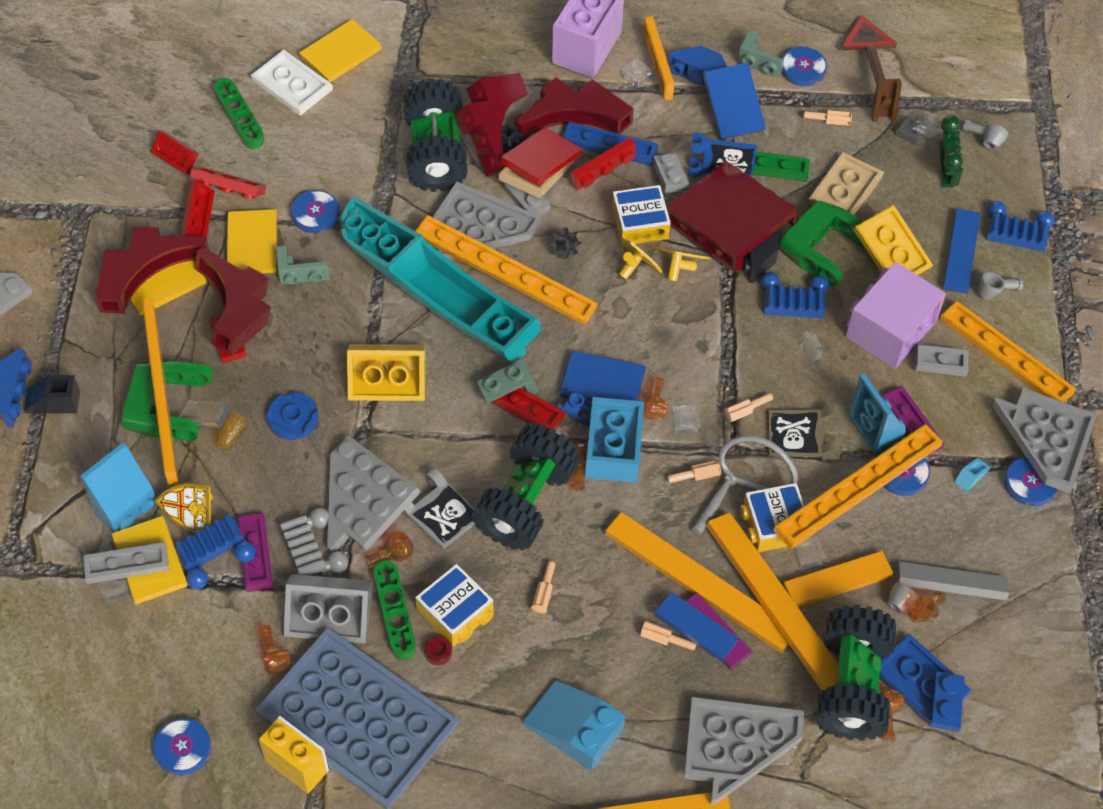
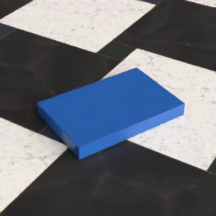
M749 63L714 69L703 73L720 140L761 132L766 129Z
M572 351L560 397L569 398L570 396L566 393L568 389H571L591 402L593 397L638 401L646 366Z
M908 634L894 647L893 654L890 653L889 657L882 658L879 679L930 725L935 674L937 671L954 673L911 634ZM965 683L963 691V700L971 692V689Z

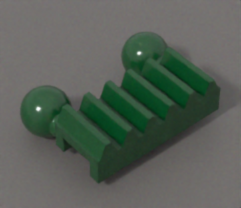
M947 115L941 121V128L943 130V140L939 142L942 187L953 188V186L959 185L963 168H961L963 157L962 153H960L961 146H959L961 139L959 138L960 131H958L960 120L955 115Z

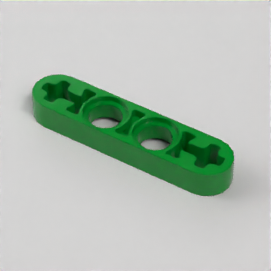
M228 78L217 80L214 83L216 98L243 144L249 149L261 147L264 144L263 130L235 83ZM223 89H226L227 91L229 90L228 96H226V93ZM234 102L240 104L237 108L228 107L229 104ZM242 118L250 120L247 124L238 123ZM250 131H252V134L255 137L254 139L252 137H249Z
M381 561L374 568V580L391 651L397 659L408 660L416 652V643L398 568L391 561ZM388 570L391 584L386 585L382 571ZM394 592L399 595V600L395 603H388L384 600V597L388 593ZM396 616L405 619V623L401 627H393L390 621ZM403 634L405 644L407 645V650L402 651L399 636Z

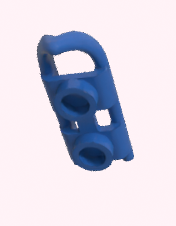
M568 389L566 394L570 396L564 406L559 404L557 408L565 411L566 414L590 428L592 402L576 391ZM579 410L588 414L587 419L578 415Z

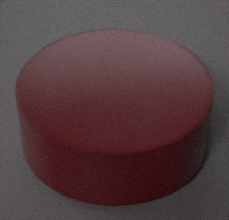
M436 636L426 642L424 651L429 663L439 666L446 664L451 659L452 645L448 639Z

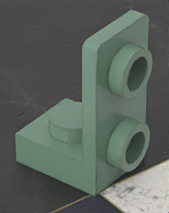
M750 29L740 47L738 63H749L750 68L779 78L782 74L784 60L759 51L760 42H757L759 32Z
M276 246L281 285H293L311 281L320 282L330 279L327 261L294 265L293 255H288L287 247Z
M523 359L477 382L487 403L518 388H526L533 395L539 392Z

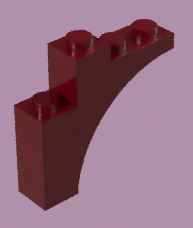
M520 73L480 78L466 88L472 103H468L454 113L462 135L470 134L486 177L494 176L506 167L501 164V157L504 155L501 140L503 120L510 105L528 95Z
M555 77L551 82L542 86L540 101H536L528 111L517 117L515 127H518V133L523 134V140L544 127L568 124V122L594 126L621 134L633 124L634 108L593 79L587 84L581 85L576 92Z
M134 227L130 250L115 249L104 251L95 298L100 313L125 314L132 296L145 281L170 266L196 260V253L202 247L209 250L207 237L161 236L159 227Z
M202 247L196 253L195 270L207 278L215 287L224 307L221 318L213 326L211 344L232 356L268 324L271 306L261 299L266 296L269 278L249 266L242 271L215 253Z

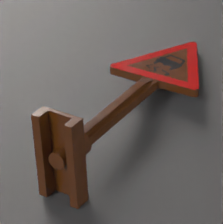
M860 16L845 41L843 50H866L876 82L871 113L872 121L877 122L878 117L890 116L891 121H896L902 83L900 78L885 79L876 49L896 48L897 42L864 16Z

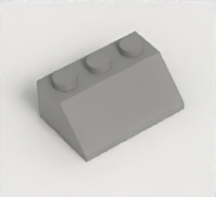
M291 574L286 583L284 637L318 639L328 627L348 642L366 643L372 606L373 581Z

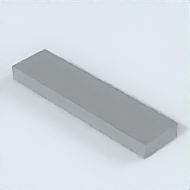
M899 562L898 582L908 587L1007 600L1009 596L1008 579L1005 576Z

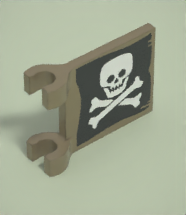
M828 406L821 410H769V441L783 449L789 457H824L829 460H840V441L825 443L824 423L829 425L839 424V406ZM769 448V457H780Z

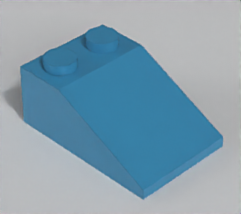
M865 373L860 374L848 417L876 456L902 440L906 430L903 421L893 413L888 400L883 399Z
M593 397L585 478L637 483L644 412L643 401Z
M121 443L80 476L95 516L113 533L129 528L137 517L142 513L150 511L156 503L154 501L156 497L153 488L124 443Z
M555 681L523 721V725L592 772L623 731L626 715L602 699Z

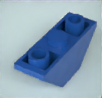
M703 46L672 51L668 54L670 72L702 86H705L703 78L705 71L727 67L722 54Z
M18 349L0 361V418L9 428H14L16 418L20 417L21 396H25L26 376L30 375L32 368L31 360L27 358L24 349Z

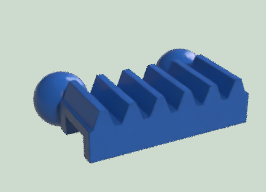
M993 201L989 204L987 213L991 219L987 240L1042 252L1045 251L1049 228L1054 224V216L1051 212L1040 211L1036 215L1035 220L1029 223L1028 218L1019 221V217L1015 216L1013 219H1010L1009 214H1006L1007 208L1001 201Z
M767 272L761 277L760 284L765 290L764 315L824 318L825 293L829 288V282L824 276L813 277L807 291H804L802 287L794 290L792 286L784 289L780 285L778 275L773 272Z
M226 514L224 515V520H215L213 526L206 525L204 531L197 530L195 531V536H186V541L176 542L175 548L184 567L188 571L186 581L191 588L201 589L208 582L206 571L198 567L234 547V554L238 561L247 563L254 559L256 548L251 542L246 541L232 515Z

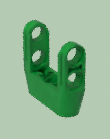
M819 200L784 235L780 242V248L797 266L814 277L824 276L828 280L829 286L835 287L843 279L842 272L836 263L813 248L832 229L857 245L864 247L853 230L864 221L841 207Z
M163 360L165 383L202 387L212 382L214 371L207 365ZM150 362L137 363L123 410L122 426L123 429L148 437L160 438ZM170 416L173 440L194 441L198 438L200 430L198 424L190 421L188 418Z

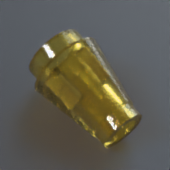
M229 412L223 418L214 445L218 449L228 452L246 431L248 421L237 413Z

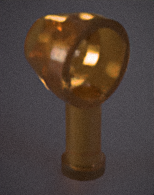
M654 377L652 379V387L644 408L643 418L654 420L664 419L669 404L660 398L661 389L665 382L661 377Z
M578 442L572 446L577 447L579 450L578 454H580V461L574 470L572 489L583 491L585 490L584 472L588 449L586 442Z
M397 532L389 539L387 548L370 556L367 555L364 559L369 569L389 558L398 562L406 561L413 555L414 545L405 533ZM397 541H403L404 543H403V544H397L396 542H397Z
M935 591L931 597L926 593L920 594L907 608L909 618L914 623L935 619L939 615L937 605L944 603L946 599L945 594L941 591Z
M270 626L260 627L258 633L263 644L267 675L277 674L289 668L290 655L288 649L274 646L272 628Z
M879 687L880 693L885 694V698L888 697L890 700L888 732L884 733L881 740H895L892 714L903 710L904 696L901 692L891 688Z

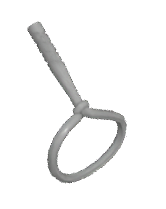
M739 436L725 443L719 453V464L726 474L724 477L725 482L711 499L704 513L701 514L700 519L692 528V531L697 535L702 534L730 486L737 483L756 491L769 488L735 476L725 462V454L731 446L741 442H756L772 449L787 464L791 473L790 484H794L798 481V472L794 462L785 451L775 443L758 436Z

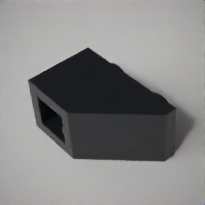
M777 231L746 254L744 273L749 274V283H755L776 263L779 250Z
M48 375L28 388L25 413H77L80 390L75 376Z

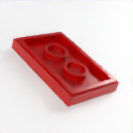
M544 127L501 157V164L538 186L581 156L582 148Z

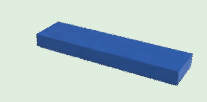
M568 122L563 134V138L583 150L600 154L629 138V136ZM631 137L636 143V156L631 161L652 166L653 156L656 155L658 150V143Z
M956 209L943 286L945 290L968 293L981 213Z

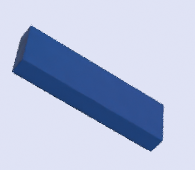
M672 592L655 611L657 618L721 662L738 643L739 638Z

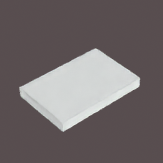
M284 49L251 74V80L300 116L333 90L330 82Z

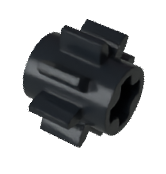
M509 124L502 126L501 140L503 152L508 153L523 142V134L518 133L517 126L514 127Z
M564 228L561 230V233L557 231L552 234L555 239L549 245L553 246V255L561 254L563 259H567L570 254L573 256L578 254L575 248L582 244V242L578 241L576 237L577 232L570 233L568 228Z

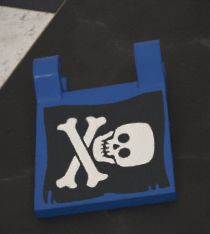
M693 133L692 142L699 144L692 143L691 152L696 154L704 152V160L690 157L689 177L696 178L702 174H709L727 161L752 178L757 150L756 144L710 140L702 133Z

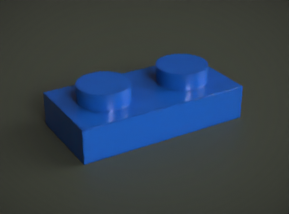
M936 672L930 727L959 732L961 728L965 676Z

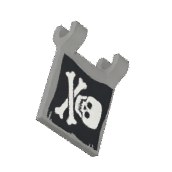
M434 468L427 474V477L430 478L428 484L434 490L415 505L411 502L401 514L409 517L444 550L476 524L472 520V513L475 507L445 480L443 475Z

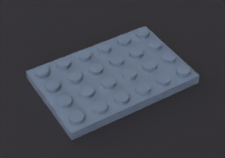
M328 627L255 710L256 715L270 725L281 716L324 749L330 769L385 809H390L459 725V719Z

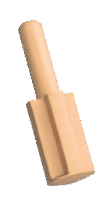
M827 110V113L805 111L803 115L804 118L826 120V124L850 126L852 122V112Z
M769 393L752 401L745 399L724 408V415L727 421L731 423L753 413L754 408L772 401L773 395Z
M718 460L691 466L690 471L668 475L667 478L669 483L694 478L695 481L721 476V467Z
M553 561L547 563L543 581L538 582L531 609L536 613L544 614L547 612L553 586L550 584L555 568Z
M645 621L641 629L640 636L664 645H668V642L690 650H695L697 645L692 641L673 635L671 629L649 621Z

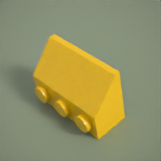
M350 344L347 349L348 400L425 401L426 345Z

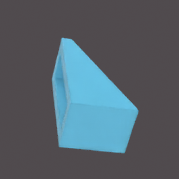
M977 458L961 470L954 483L968 492L991 467Z

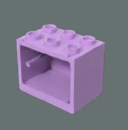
M569 0L553 25L552 63L594 78L622 33L624 0Z
M897 262L889 269L885 268L878 278L879 281L875 285L873 283L869 285L861 301L857 299L850 308L852 315L846 324L848 327L846 338L894 369L899 366L937 322L946 295L944 291Z

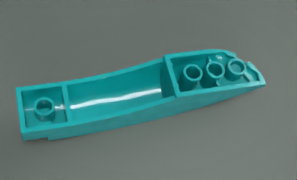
M355 196L348 202L341 216V232L347 244L368 263L433 313L506 359L516 361L527 354L525 347L541 331L537 317L482 285L424 240L423 236Z

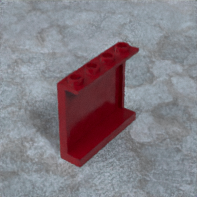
M727 161L666 206L672 228L734 272H738L743 268V257L785 223L794 226L797 217V208L792 203L785 201L774 191L767 189L756 179L751 178Z

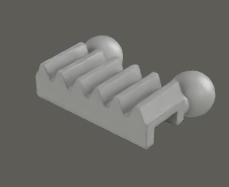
M325 508L314 509L309 517L304 515L280 524L282 534L299 575L310 576L319 572L324 575L330 570L339 573L343 572L348 566V557L341 551L331 553L328 559L324 561L314 534L311 531L312 526L318 529L328 526L329 513Z

